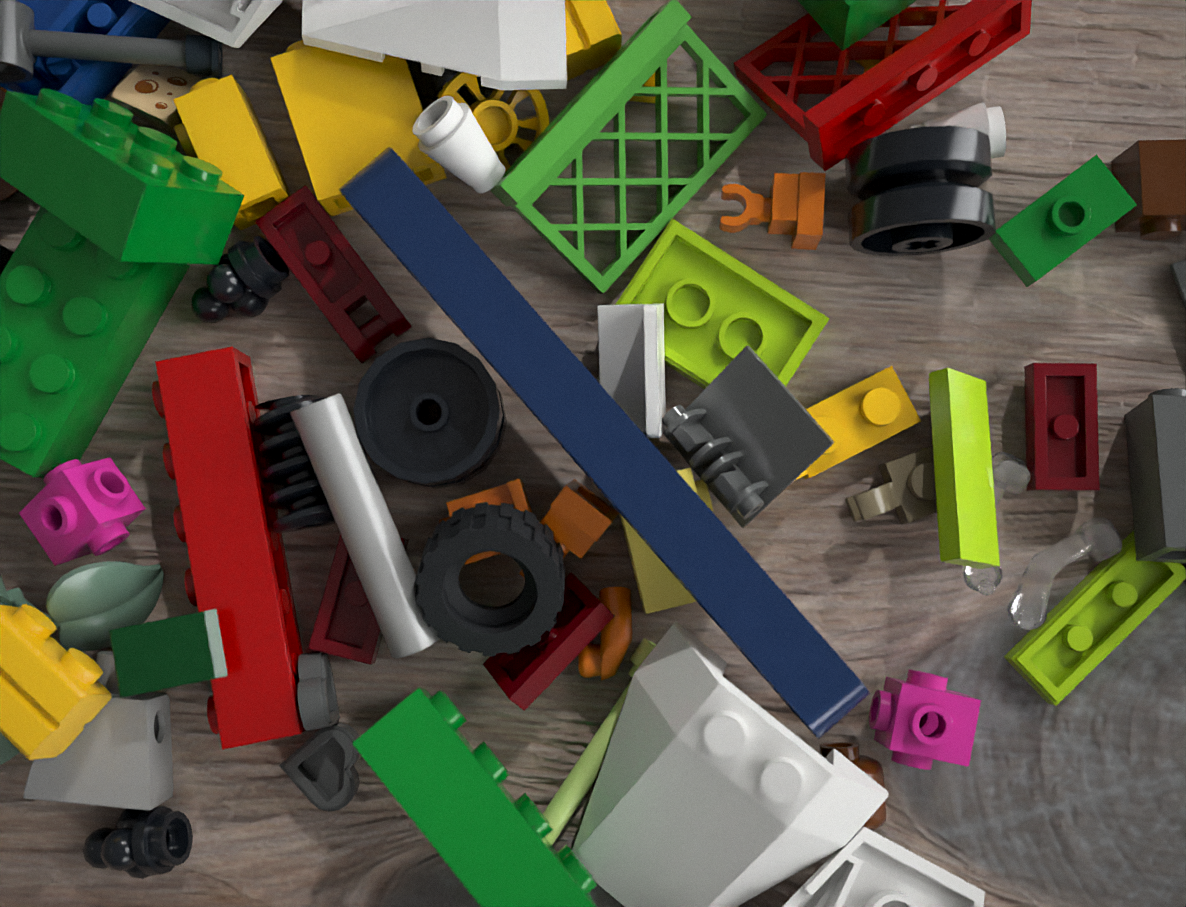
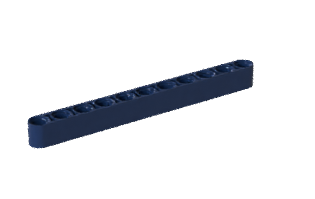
M388 147L338 189L360 217L817 739H820L870 694L862 681L392 148Z

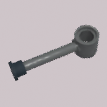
M0 0V83L19 84L32 80L33 63L36 62L37 57L186 67L188 74L213 75V78H222V42L209 36L187 34L186 41L35 30L34 11L30 7L16 0Z

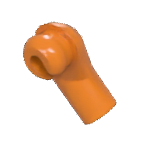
M607 587L599 591V600L615 617L600 631V644L589 643L578 654L579 674L584 678L601 676L602 681L616 675L632 642L631 590L625 587Z

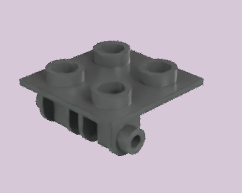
M746 346L686 409L682 405H677L662 418L663 424L667 427L663 433L704 483L707 484V487L742 528H745L835 443L750 346Z

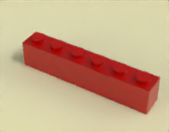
M231 346L155 361L158 381H154L152 384V397L159 416L165 418L169 442L163 446V461L168 476L172 480H176L180 505L174 508V525L181 542L187 543L191 568L185 571V589L190 603L193 606H198V612L217 609L228 676L210 680L213 694L207 700V717L210 728L214 734H220L222 750L302 734L306 730L300 716L297 687L299 682L298 656L303 654L282 533H275L272 530V523L279 519L278 509L269 507L267 503L268 497L275 493L273 484L263 481L262 474L264 470L270 467L269 459L260 457L258 453V447L265 442V436L254 431L253 426L255 419L260 417L261 414L260 410L255 409V406L259 403L251 358Z

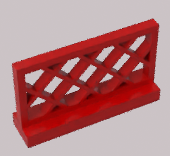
M939 0V6L907 7L879 26L889 27L887 40L857 41L843 51L834 42L810 43L811 37L823 29L808 13L735 61L733 65L736 77L808 143L810 158L826 172L845 159V156L852 147L866 139L879 136L1029 35L1032 0H972L966 5L948 6L949 0ZM933 26L914 40H898L900 27ZM850 60H882L861 75H847ZM806 61H838L836 75L803 76ZM773 62H794L791 76H764L760 71ZM799 94H831L806 112L797 106Z

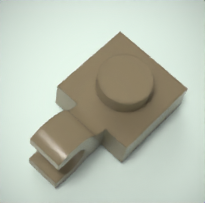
M933 445L879 465L884 484L845 498L854 522L872 518L894 508L901 524L910 523L936 513Z

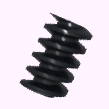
M296 395L269 400L255 406V409L269 412L255 419L253 423L254 431L259 434L274 436L259 445V456L264 459L279 461L264 470L262 474L263 481L269 484L284 486V488L270 495L267 503L271 508L289 512L272 523V530L275 533L300 531L336 523L290 412L328 397Z

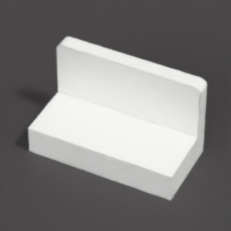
M664 303L598 305L600 385L642 432H646L647 438H660L666 430V426L662 422V418L666 414Z

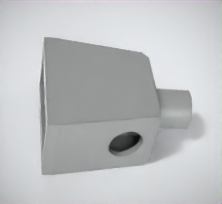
M101 651L97 653L96 663L101 667L103 674L99 677L98 681L112 693V698L91 722L84 725V730L63 753L57 757L33 760L23 798L150 811L173 797L170 699L167 694L160 692H147L120 698L113 651Z

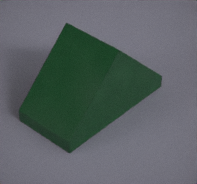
M217 609L109 630L120 698L228 676Z

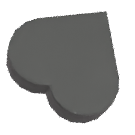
M320 651L300 654L298 656L299 682L297 695L303 726L306 731L331 727L340 719V713L328 654Z
M340 722L335 723L331 727L322 728L279 766L318 809L328 812L339 810L354 798L360 784L358 772L354 767V764L360 758V753L352 744L359 735L350 725Z

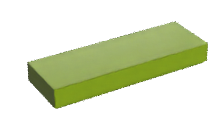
M947 367L929 373L928 378L941 562L977 569L1000 566L986 381Z
M1133 530L1036 624L1004 658L1048 704L1057 706L1186 579V568L1181 563L1136 561Z

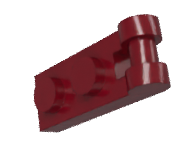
M306 185L255 221L361 364L377 354L374 347L393 333L398 338L412 328L411 324ZM369 300L378 314L358 327L349 314Z

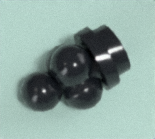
M255 236L249 242L240 240L228 249L227 254L221 256L218 265H213L212 270L207 275L206 286L194 292L191 299L192 311L198 319L207 323H216L223 320L229 314L230 307L242 317L253 318L258 316L267 308L269 299L282 290L281 282L289 276V269L275 248L262 237Z
M165 806L155 807L150 811L126 808L118 818L116 823L117 830L103 827L93 831L85 839L83 854L85 861L95 868L105 869L109 867L111 870H124L131 877L140 879L162 875L170 872L175 866L183 864L189 857L193 842L192 827L189 819L183 812L172 811Z

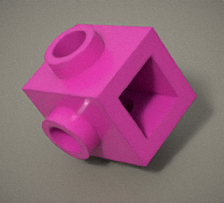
M111 457L86 464H81L79 460L75 459L57 466L43 478L46 486L19 514L54 566L91 553L94 556H98L112 550L129 537L130 533L126 527L146 508L129 485L126 477L120 472Z
M908 669L906 681L886 676L883 691L876 690L870 706L869 726L871 729H875L874 740L889 750H893L891 760L894 762L925 770H931L933 759L969 767L981 700L960 692L946 690L948 678Z

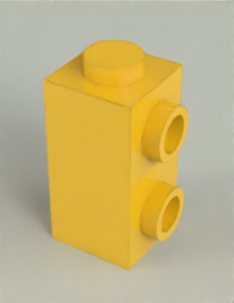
M232 74L220 79L207 78L201 80L191 87L189 93L173 99L183 122L174 126V129L187 156L204 160L218 167L223 172L221 180L244 194L234 221V225L240 231L255 225L256 220L292 195L250 98Z

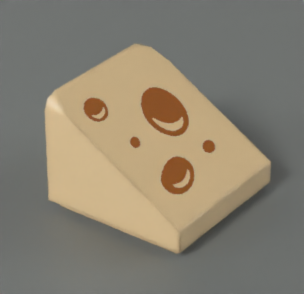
M140 64L115 88L111 98L118 105L130 110L133 116L176 135L174 126L183 122L173 99L189 93L194 84L204 79L188 74L186 71L175 66Z

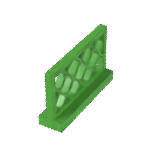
M677 0L668 1L648 17L505 171L498 184L490 189L506 207L511 206L598 294L606 292L768 115L686 24L691 19V15ZM680 45L696 62L697 87H667V59ZM655 73V87H642ZM709 78L718 88H709ZM632 96H655L656 133L625 132V104ZM667 97H697V133H668ZM709 97H727L745 116L730 133H709ZM613 118V132H600ZM591 141H614V178H583L582 150ZM625 141H656V178H626ZM668 142H697V169L689 178H668ZM709 142H721L709 154ZM571 163L572 178H557ZM549 186H572L573 224H550L532 204ZM583 186H614L615 223L584 224ZM626 186H656V214L647 223H626ZM668 186H680L668 199ZM627 230H640L627 244ZM558 231H573V246ZM584 231H615L616 257L601 274L584 258Z

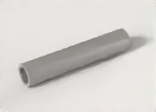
M341 393L290 412L392 658L406 657L433 645L440 639L437 636L438 632L432 626L428 627L422 618L424 613L422 607L417 606L415 595L418 584H415L416 575Z

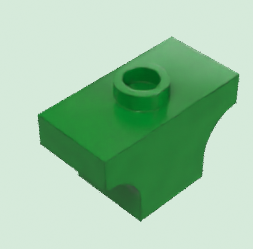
M1096 154L998 228L989 240L1024 285L1028 287L1137 206V204Z

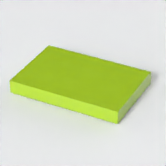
M673 218L615 304L664 303L665 364L703 389L746 346L752 348L786 387L830 319Z

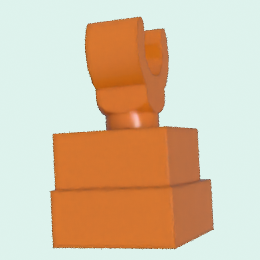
M774 173L769 197L751 193L745 186L735 183L723 186L721 199L740 202L744 207V212L737 217L722 216L719 228L725 232L735 233L747 228L748 225H758L761 222L768 223L767 234L792 235L791 249L816 250L823 236L826 173Z
M573 479L564 486L550 505L551 509L540 523L542 525L547 524L554 532L553 538L556 543L561 544L564 553L563 559L569 551H572L582 559L619 513L576 479ZM521 570L519 574L522 577H524L523 571Z

